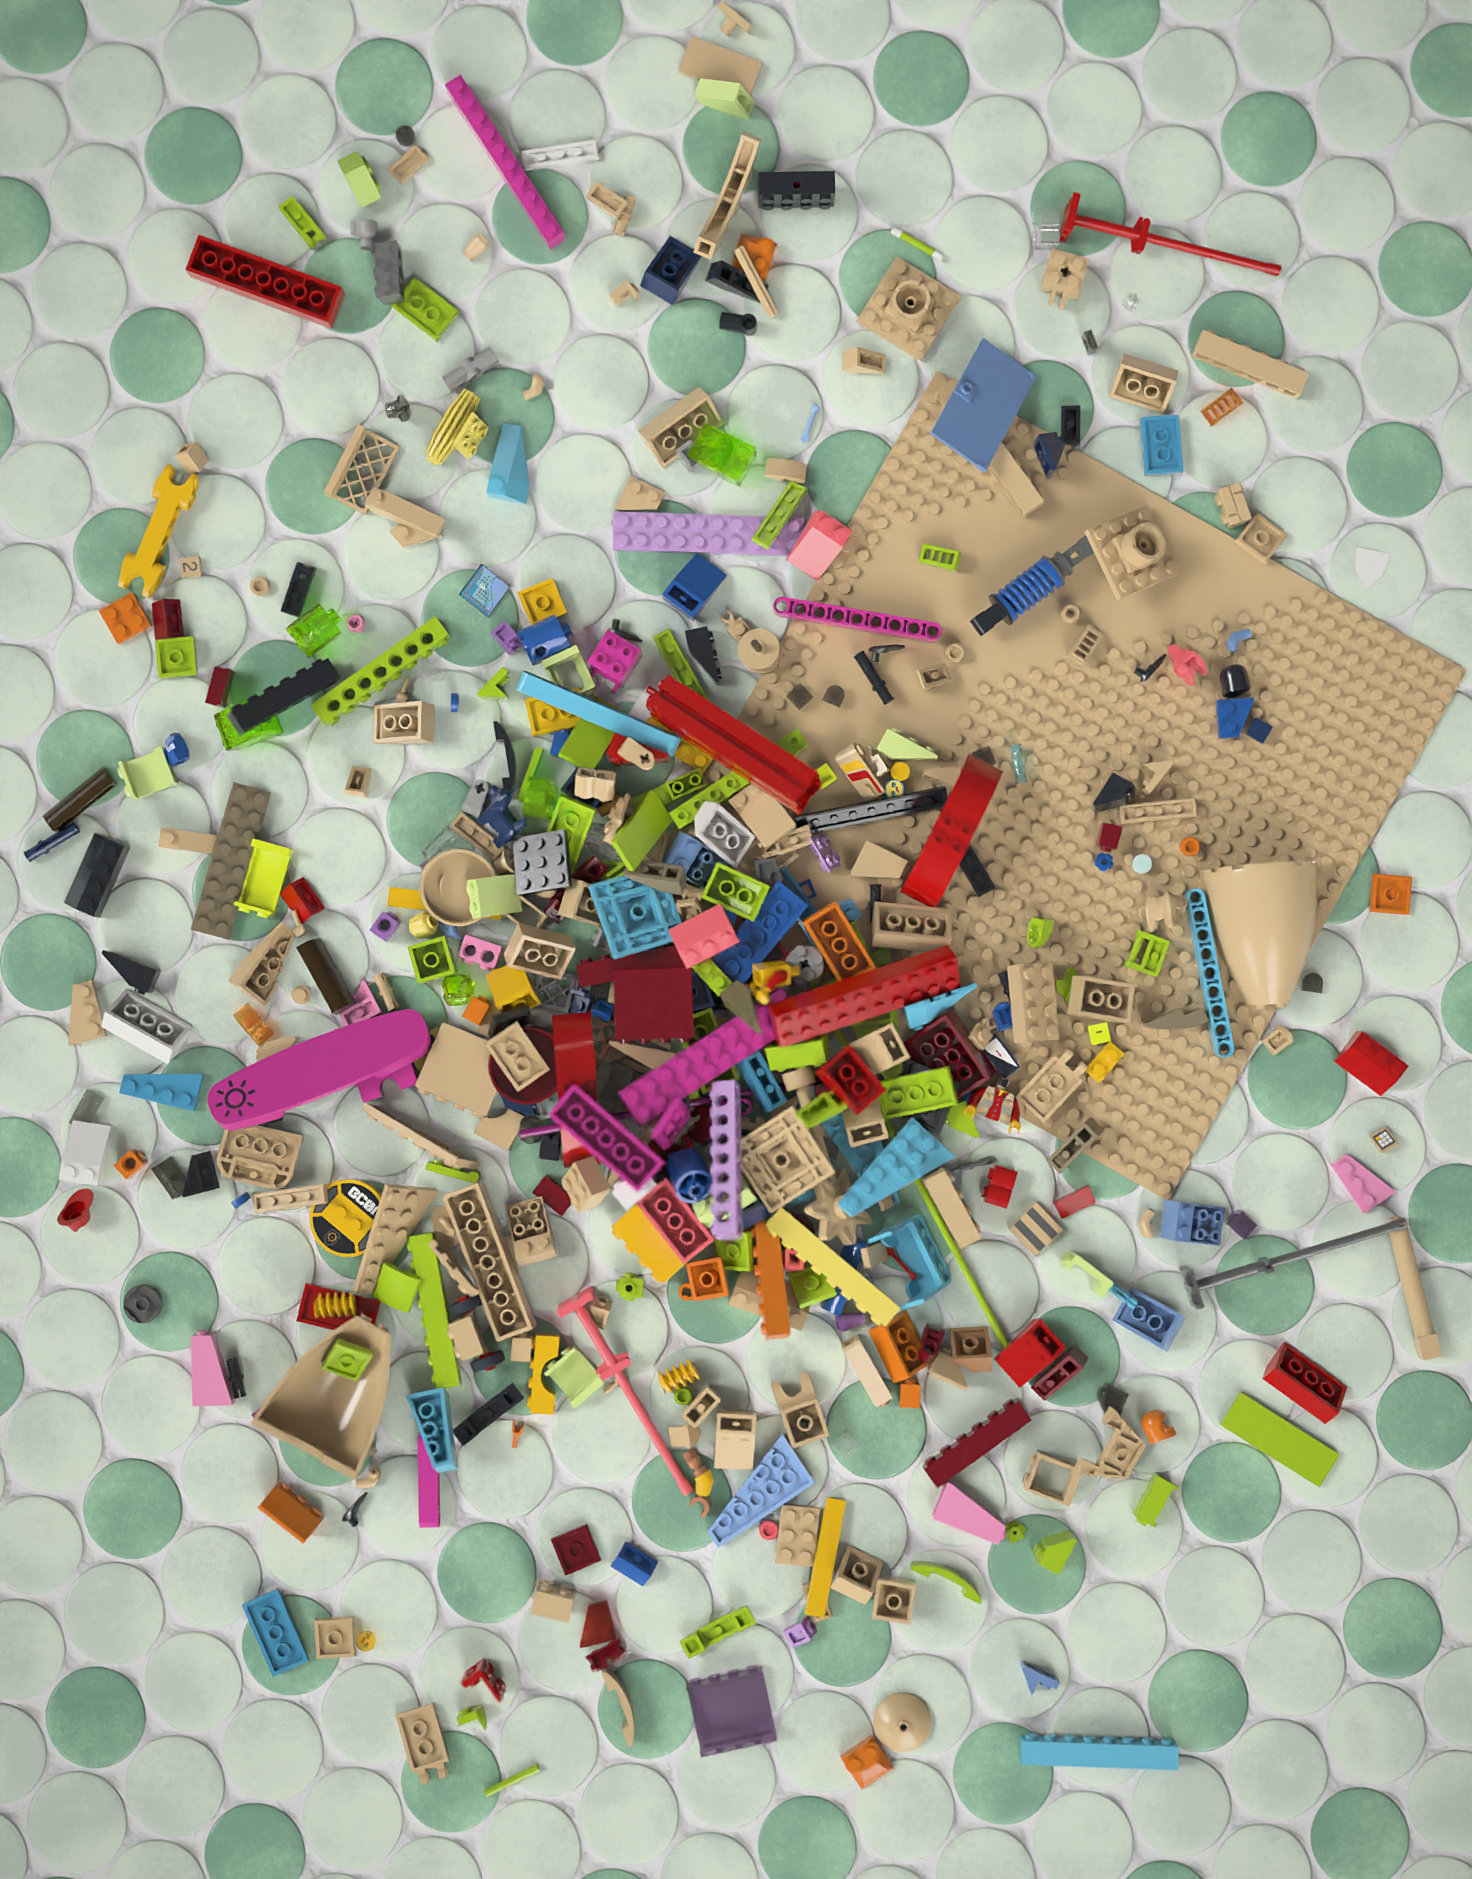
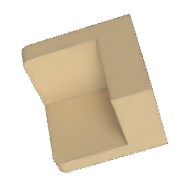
M197 441L183 444L174 455L187 474L201 471L209 461V458Z

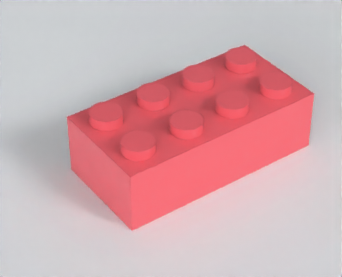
M668 1177L636 1202L683 1264L715 1240L711 1232L696 1217L690 1205L677 1197Z

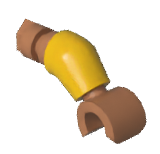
M691 1448L682 1454L690 1469H694L693 1474L696 1481L695 1493L697 1495L691 1499L689 1505L693 1506L695 1502L703 1503L705 1510L700 1513L701 1518H703L711 1509V1500L708 1496L714 1483V1477L710 1469H707L705 1465L702 1466L701 1458Z

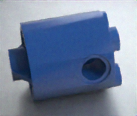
M555 614L517 632L533 666L570 648L568 639L573 636L567 621L560 623Z
M682 1149L668 1155L666 1171L677 1197L687 1203H696L705 1199L711 1192L713 1180L697 1149Z

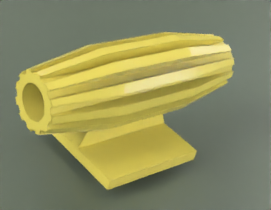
M463 389L448 407L433 432L425 455L428 462L435 466L438 463L442 464L455 448L468 460L476 453L479 443L485 438L489 428L475 414L480 401L477 395L467 389Z

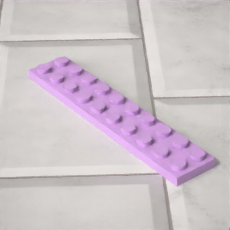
M614 511L613 551L789 556L804 530V518L790 517L769 550L752 541V537L766 516Z

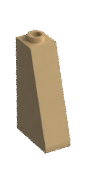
M858 1334L842 1342L841 1346L875 1407L880 1406L881 1408L889 1404L892 1395Z

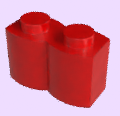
M994 1165L993 1168L990 1167L987 1173L989 1183L983 1187L981 1197L984 1198L983 1202L1007 1209L1018 1172L998 1165Z

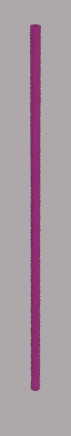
M817 1076L814 1077L816 1083L810 1085L821 1084L823 1081ZM778 1083L781 1091L786 1090L784 1083ZM750 1089L740 1090V1098L754 1096ZM710 1096L690 1099V1107L712 1104ZM628 1111L611 1114L617 1120L632 1118ZM553 1124L520 1130L519 1134L520 1138L558 1132L561 1131V1126Z

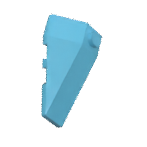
M503 423L486 493L489 498L526 505L530 484L522 426Z

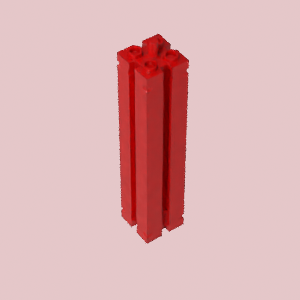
M670 675L660 681L658 684L659 691L652 686H648L646 692L650 694L646 701V707L650 711L652 719L658 723L660 722L664 727L781 804L791 808L798 815L805 809L811 796H814L822 786L818 771L809 768L807 764L681 682L676 681Z

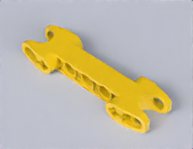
M167 464L155 482L152 497L158 499L157 505L137 554L132 552L126 554L121 565L118 583L119 587L126 589L134 578L143 577L144 587L142 595L149 599L164 577L166 566L159 562L180 510L190 511L196 499L199 477L192 473L185 484L181 486L174 485L175 467Z

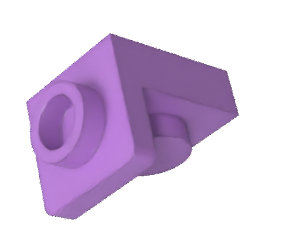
M506 621L490 632L508 655H511L522 646L520 638Z
M807 1615L800 1622L785 1628L783 1633L792 1648L811 1641L817 1633L815 1623Z

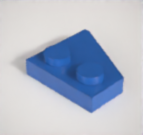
M1254 697L1216 700L1218 739L1238 738L1254 702Z

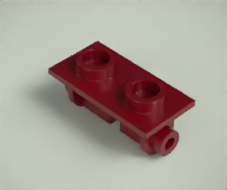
M618 1638L609 1642L604 1647L594 1650L585 1658L591 1664L592 1672H599L609 1666L607 1661L609 1658L612 1664L625 1658V1655L628 1654L627 1647Z

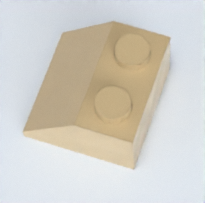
M848 1545L835 1572L830 1588L860 1603L866 1604L874 1593L883 1562Z
M897 1577L877 1578L871 1618L910 1625L916 1590L915 1580Z

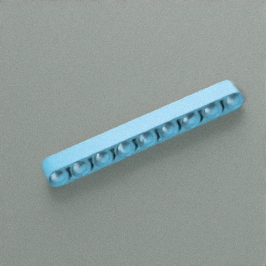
M528 671L522 672L516 687L518 691L620 735L630 737L639 743L667 753L670 756L675 755L682 739L671 732Z
M1199 888L1188 890L1184 897L1187 899L1186 912L1208 1019L1212 1048L1216 1056L1227 1058L1233 1054L1234 1044L1204 892ZM1192 892L1197 893L1199 896L1196 903L1190 898ZM1196 911H1199L1202 914V919L1200 922L1196 921L1194 918V913ZM1200 930H1203L1206 934L1204 940L1198 938ZM1203 949L1209 951L1208 959H1204L1201 956ZM1207 968H1211L1213 971L1211 978H1207L1205 975ZM1210 987L1216 989L1217 994L1215 997L1209 995ZM1214 1006H1218L1220 1008V1014L1218 1016H1214V1014L1212 1013V1009ZM1218 1025H1222L1224 1028L1222 1035L1216 1033ZM1223 1043L1228 1048L1225 1054H1222L1219 1050L1220 1045Z

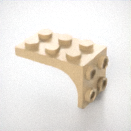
M626 793L623 798L620 797L616 807H612L608 814L610 820L604 827L603 832H605L603 841L612 844L611 840L631 816L627 811L630 794ZM664 831L643 860L661 863L670 834Z

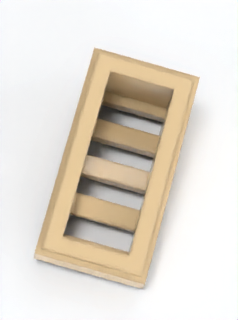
M1088 624L1067 657L1083 667L1104 634ZM1088 631L1098 637L1097 640L1087 634ZM1084 637L1094 643L1093 646L1083 640ZM1082 644L1088 649H1090L1089 652L1081 648L1079 645ZM1078 650L1086 656L1083 658L1075 651Z

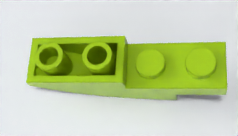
M700 768L650 791H655L662 804L667 806L706 787L707 783ZM650 791L629 799L633 811L636 810Z

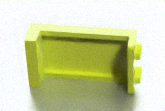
M253 839L251 846L254 847L249 868L240 899L237 902L235 901L234 905L239 906V911L250 913V910L257 911V916L268 918L269 915L275 916L293 850Z

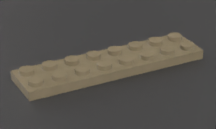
M236 782L232 783L191 930L229 940L238 906L234 905V903L240 899L254 850L251 843L253 839L258 840L271 795L270 792Z

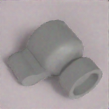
M360 219L359 222H351L350 234L362 238L359 242L361 250H374L375 242L373 238L377 236V221Z

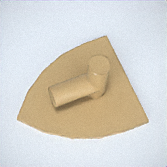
M434 1206L432 1222L436 1239L439 1244L450 1251L459 1244L458 1237L447 1208Z

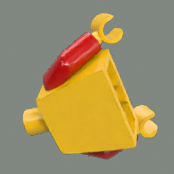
M785 961L753 963L754 981L749 983L748 986L753 992L751 995L754 996L756 994L759 1002L766 1004L770 1000L767 993L769 991L772 992L777 986L791 984V978L800 977V968L798 965L790 966Z

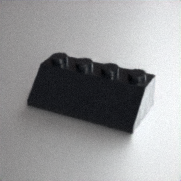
M94 833L64 903L78 911L100 918L130 847Z

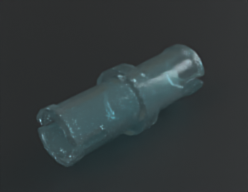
M1021 744L1009 746L1012 763L1010 764L1014 770L1015 784L1028 782L1025 771L1026 761L1023 759Z

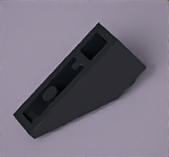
M722 260L711 263L705 279L706 282L722 290L761 303L745 272Z
M102 951L101 954L129 986L135 988V992L142 995L153 992L161 973L160 971L111 951Z

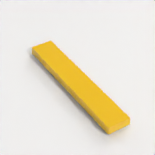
M390 887L387 906L428 911L422 902L419 890ZM503 914L484 918L502 920Z
M826 1497L805 1615L825 1617L846 1500Z

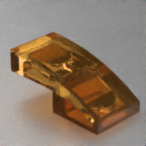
M248 1003L233 1014L236 1021L258 1046L274 1035V1032Z

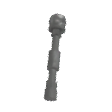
M987 1156L976 1162L961 1164L959 1167L949 1169L951 1174L959 1171H968L979 1165L991 1164L992 1159L991 1156Z

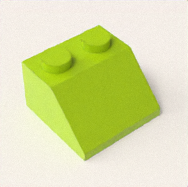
M1069 1530L1044 1537L1035 1544L1033 1556L1039 1565L1059 1575L1077 1539Z

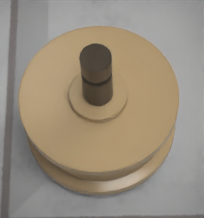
M763 628L752 629L745 633L738 645L740 660L748 670L756 674H766L773 671L780 664L783 656L782 646L777 637L771 631Z

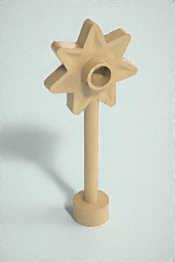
M811 1066L781 1075L786 1092L796 1089L801 1108L812 1102L807 1085L816 1083ZM817 1124L808 1128L830 1161L820 1125ZM840 1169L813 1186L817 1200L805 1208V1213L820 1220V1241L830 1240L837 1235L841 1242L848 1246L856 1243V1226L871 1224L872 1219L865 1210L850 1217L837 1205L839 1200L851 1188L847 1170Z

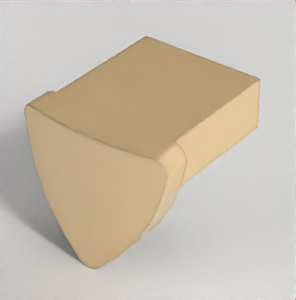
M1281 1025L1275 1026L1276 1029L1261 1040L1272 1055L1277 1054L1287 1045L1293 1043L1292 1033Z
M690 1424L668 1427L670 1446L692 1448L698 1442L702 1432L697 1427L694 1429Z

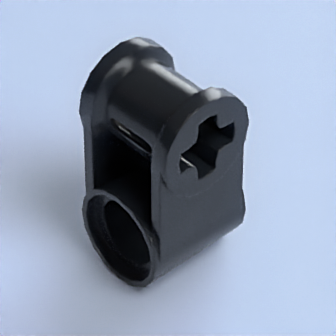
M558 1131L553 1137H551L550 1133L542 1135L539 1159L559 1161L561 1131Z

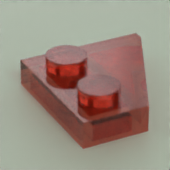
M608 1600L589 1604L580 1648L616 1640L617 1636Z

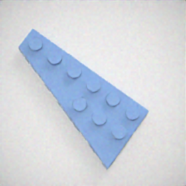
M783 1433L707 1530L718 1548L815 1483Z

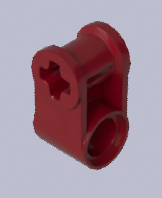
M926 1323L918 1351V1357L922 1362L931 1363L939 1352L945 1329L942 1328L940 1330ZM925 1349L930 1350L932 1354L928 1353Z

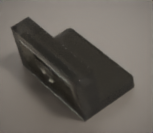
M173 1156L151 1168L172 1200L182 1196L187 1176Z

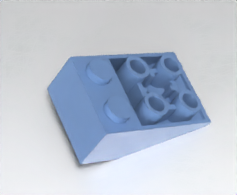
M681 831L661 862L684 866L687 881L699 888L704 887V890L717 862L731 867L715 851Z
M1165 1199L1160 1238L1220 1246L1225 1207Z

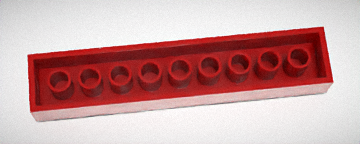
M946 945L769 1004L768 1010L773 1037L780 1048L958 989L960 988L957 956Z

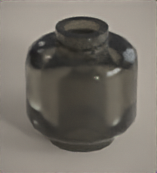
M537 1116L524 1117L519 1125V1138L520 1130L542 1127L544 1122ZM543 1134L520 1139L527 1144H535L542 1139Z

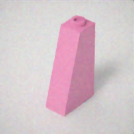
M209 1330L197 1331V1334L191 1336L192 1406L232 1405L235 1403L231 1383L228 1380V1374L215 1333H209Z
M950 1480L944 1483L932 1513L933 1519L999 1545L1000 1540L1003 1541L1007 1533L1004 1523Z

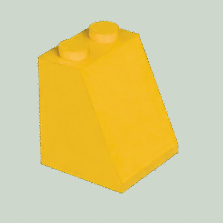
M506 965L502 968H496L485 975L495 1004L501 1013L526 1006L532 1009L541 1004L527 971L510 968Z

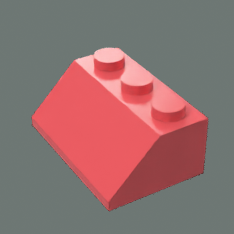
M721 903L668 929L686 968L739 943L738 936Z

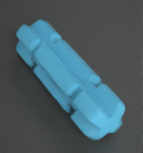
M1110 1279L1113 1285L1109 1291H1112L1116 1297L1134 1309L1139 1301L1135 1297H1131L1130 1293Z

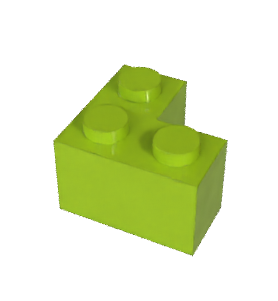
M358 151L337 161L361 208L381 198L378 192L381 188L376 179L372 180L370 174L373 171L365 156L361 157Z

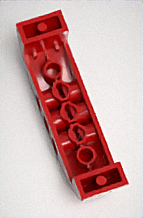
M968 754L960 774L900 893L929 907L936 908L986 812L1003 774L1002 770Z
M590 1012L552 1015L558 1100L560 1101L570 1088L576 1084L598 1103ZM561 1126L564 1168H570L574 1162L594 1156L598 1165H602L600 1159Z

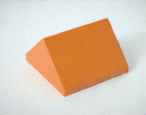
M708 1257L686 1263L693 1301L730 1295L722 1257Z

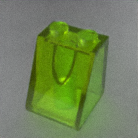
M247 699L240 702V704L243 705L247 703ZM233 706L214 714L216 726L219 729L222 744L226 751L240 750L284 734L278 716L239 736L227 717L231 712L230 708Z

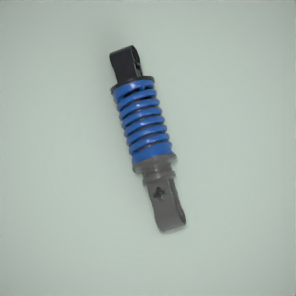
M1086 535L1064 553L1057 551L1051 558L1045 555L1042 556L1027 571H1023L1022 575H1018L1016 579L1011 580L1010 584H1006L1004 589H999L998 594L989 595L992 606L970 620L980 636L984 635L1001 620L1008 625H1012L1018 619V614L1024 615L1025 611L1030 610V606H1036V602H1041L1042 597L1047 598L1048 593L1052 594L1054 592L1053 587L1057 589L1065 585L1064 578L1067 575L1073 574L1072 568L1094 553ZM1076 552L1078 554L1076 558H1071L1073 553Z

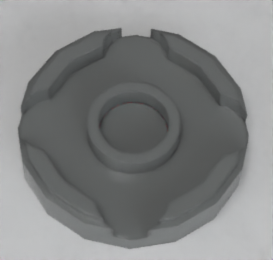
M145 1284L130 1289L123 1300L125 1314L136 1323L151 1322L158 1317L163 1305L162 1296L158 1290Z

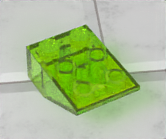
M704 423L687 457L720 478L740 487L757 455L756 447Z

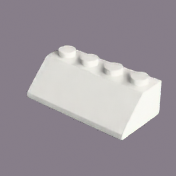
M127 989L105 1011L101 1026L167 1064L178 1053L192 1029L191 1025Z

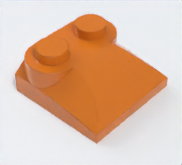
M741 234L737 248L740 246L745 247L761 280L766 281L777 243L773 242L770 238H757ZM734 254L731 265L744 272L737 256Z
M873 1734L840 1755L846 1769L851 1773L861 1789H864L894 1768Z

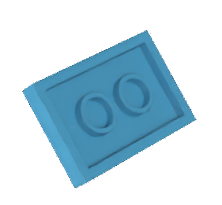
M1179 415L1141 417L1139 420L1144 476L1182 473L1184 470Z

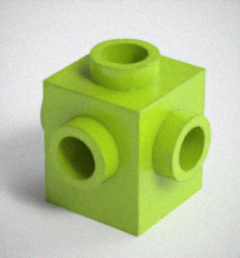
M626 1272L625 1276L621 1275L620 1280H616V1292H619V1297H623L624 1301H635V1298L643 1297L644 1277L636 1276V1273ZM630 1284L633 1288L628 1289L626 1285Z

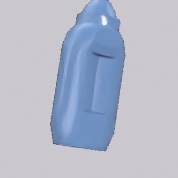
M437 920V928L442 933L462 941L463 938L460 937L456 926H451Z

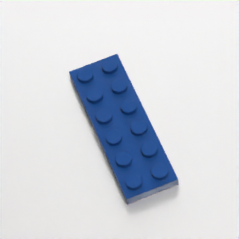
M778 881L765 897L755 921L747 919L737 930L736 934L739 943L719 952L712 961L728 977L732 984L737 980L744 984L753 974L752 964L763 962L809 905L781 881Z

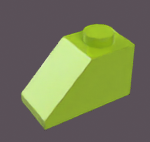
M960 1101L958 1105L952 1106L945 1125L949 1124V1127L972 1137H980L973 1118L970 1119L971 1114L966 1112L964 1116L962 1115V1112L967 1107L966 1101Z

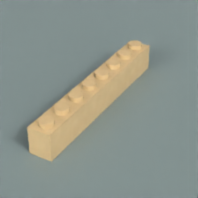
M955 377L935 392V396L943 408L958 382ZM1001 442L988 466V470L1022 518H1024L1043 504L1044 496L1038 488L1035 489L1032 485L1033 481L1029 474L1022 471L1019 460L1016 457L1013 458L1009 453V446L1005 442Z

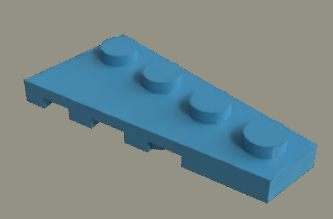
M124 1074L119 1093L195 1111L204 1074Z

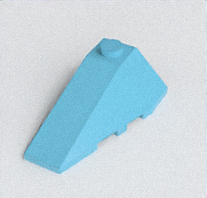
M971 983L902 1007L908 1028H913L914 1031L925 1028L924 1024L932 1021L975 989L977 983Z

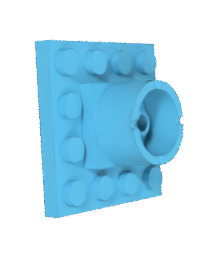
M624 876L589 886L614 959L674 942L668 929L682 923L671 893L659 891Z

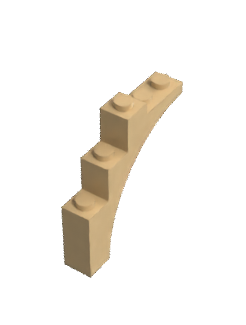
M745 131L742 133L729 173L717 202L698 236L694 253L711 260L724 241L730 221L738 210L742 194L750 183L761 138Z

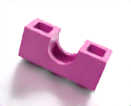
M414 1062L383 1078L372 1076L357 1083L363 1103L383 1097L382 1085L388 1078L394 1079L400 1090L414 1086L418 1080Z

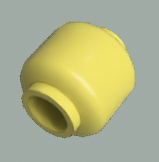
M421 912L410 918L409 932L418 939H424L433 935L438 927L437 919L429 912Z

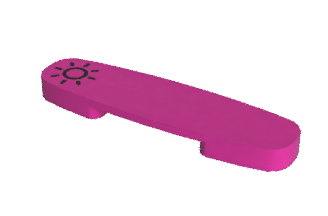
M410 1009L387 1013L330 1031L266 1057L214 1084L207 1096L210 1113L219 1126L231 1131L279 1119L286 1110L331 1095L372 1076L383 1078L411 1064L429 1051L432 1043L431 1034L421 1014Z

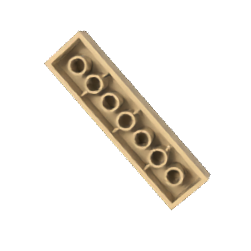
M483 1180L442 1196L474 1283L479 1290V1296L496 1341L498 1342L533 1329L537 1325Z

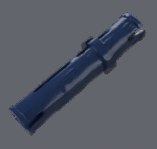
M73 822L47 839L38 841L37 845L23 853L27 860L32 862L43 854L47 855L50 853L49 850L74 835L79 834L80 830Z

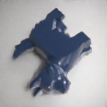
M493 785L489 791L492 802L484 813L477 818L481 826L489 823L490 827L498 833V838L493 840L498 849L512 841L519 834L520 830L527 826L526 817L518 821L508 809V805L516 791L515 787L509 790Z

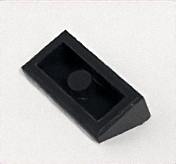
M1080 405L1061 406V437L1064 445L1080 446Z

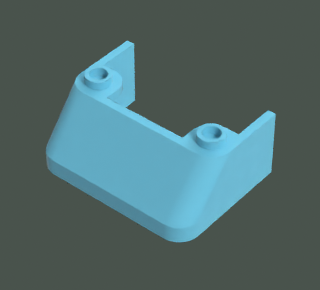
M915 1214L883 1229L868 1239L869 1243L881 1239V1242L888 1248L895 1246L902 1262L912 1273L917 1274L915 1280H910L906 1284L905 1291L910 1300L900 1306L901 1310L926 1302L951 1283V1273L922 1215Z

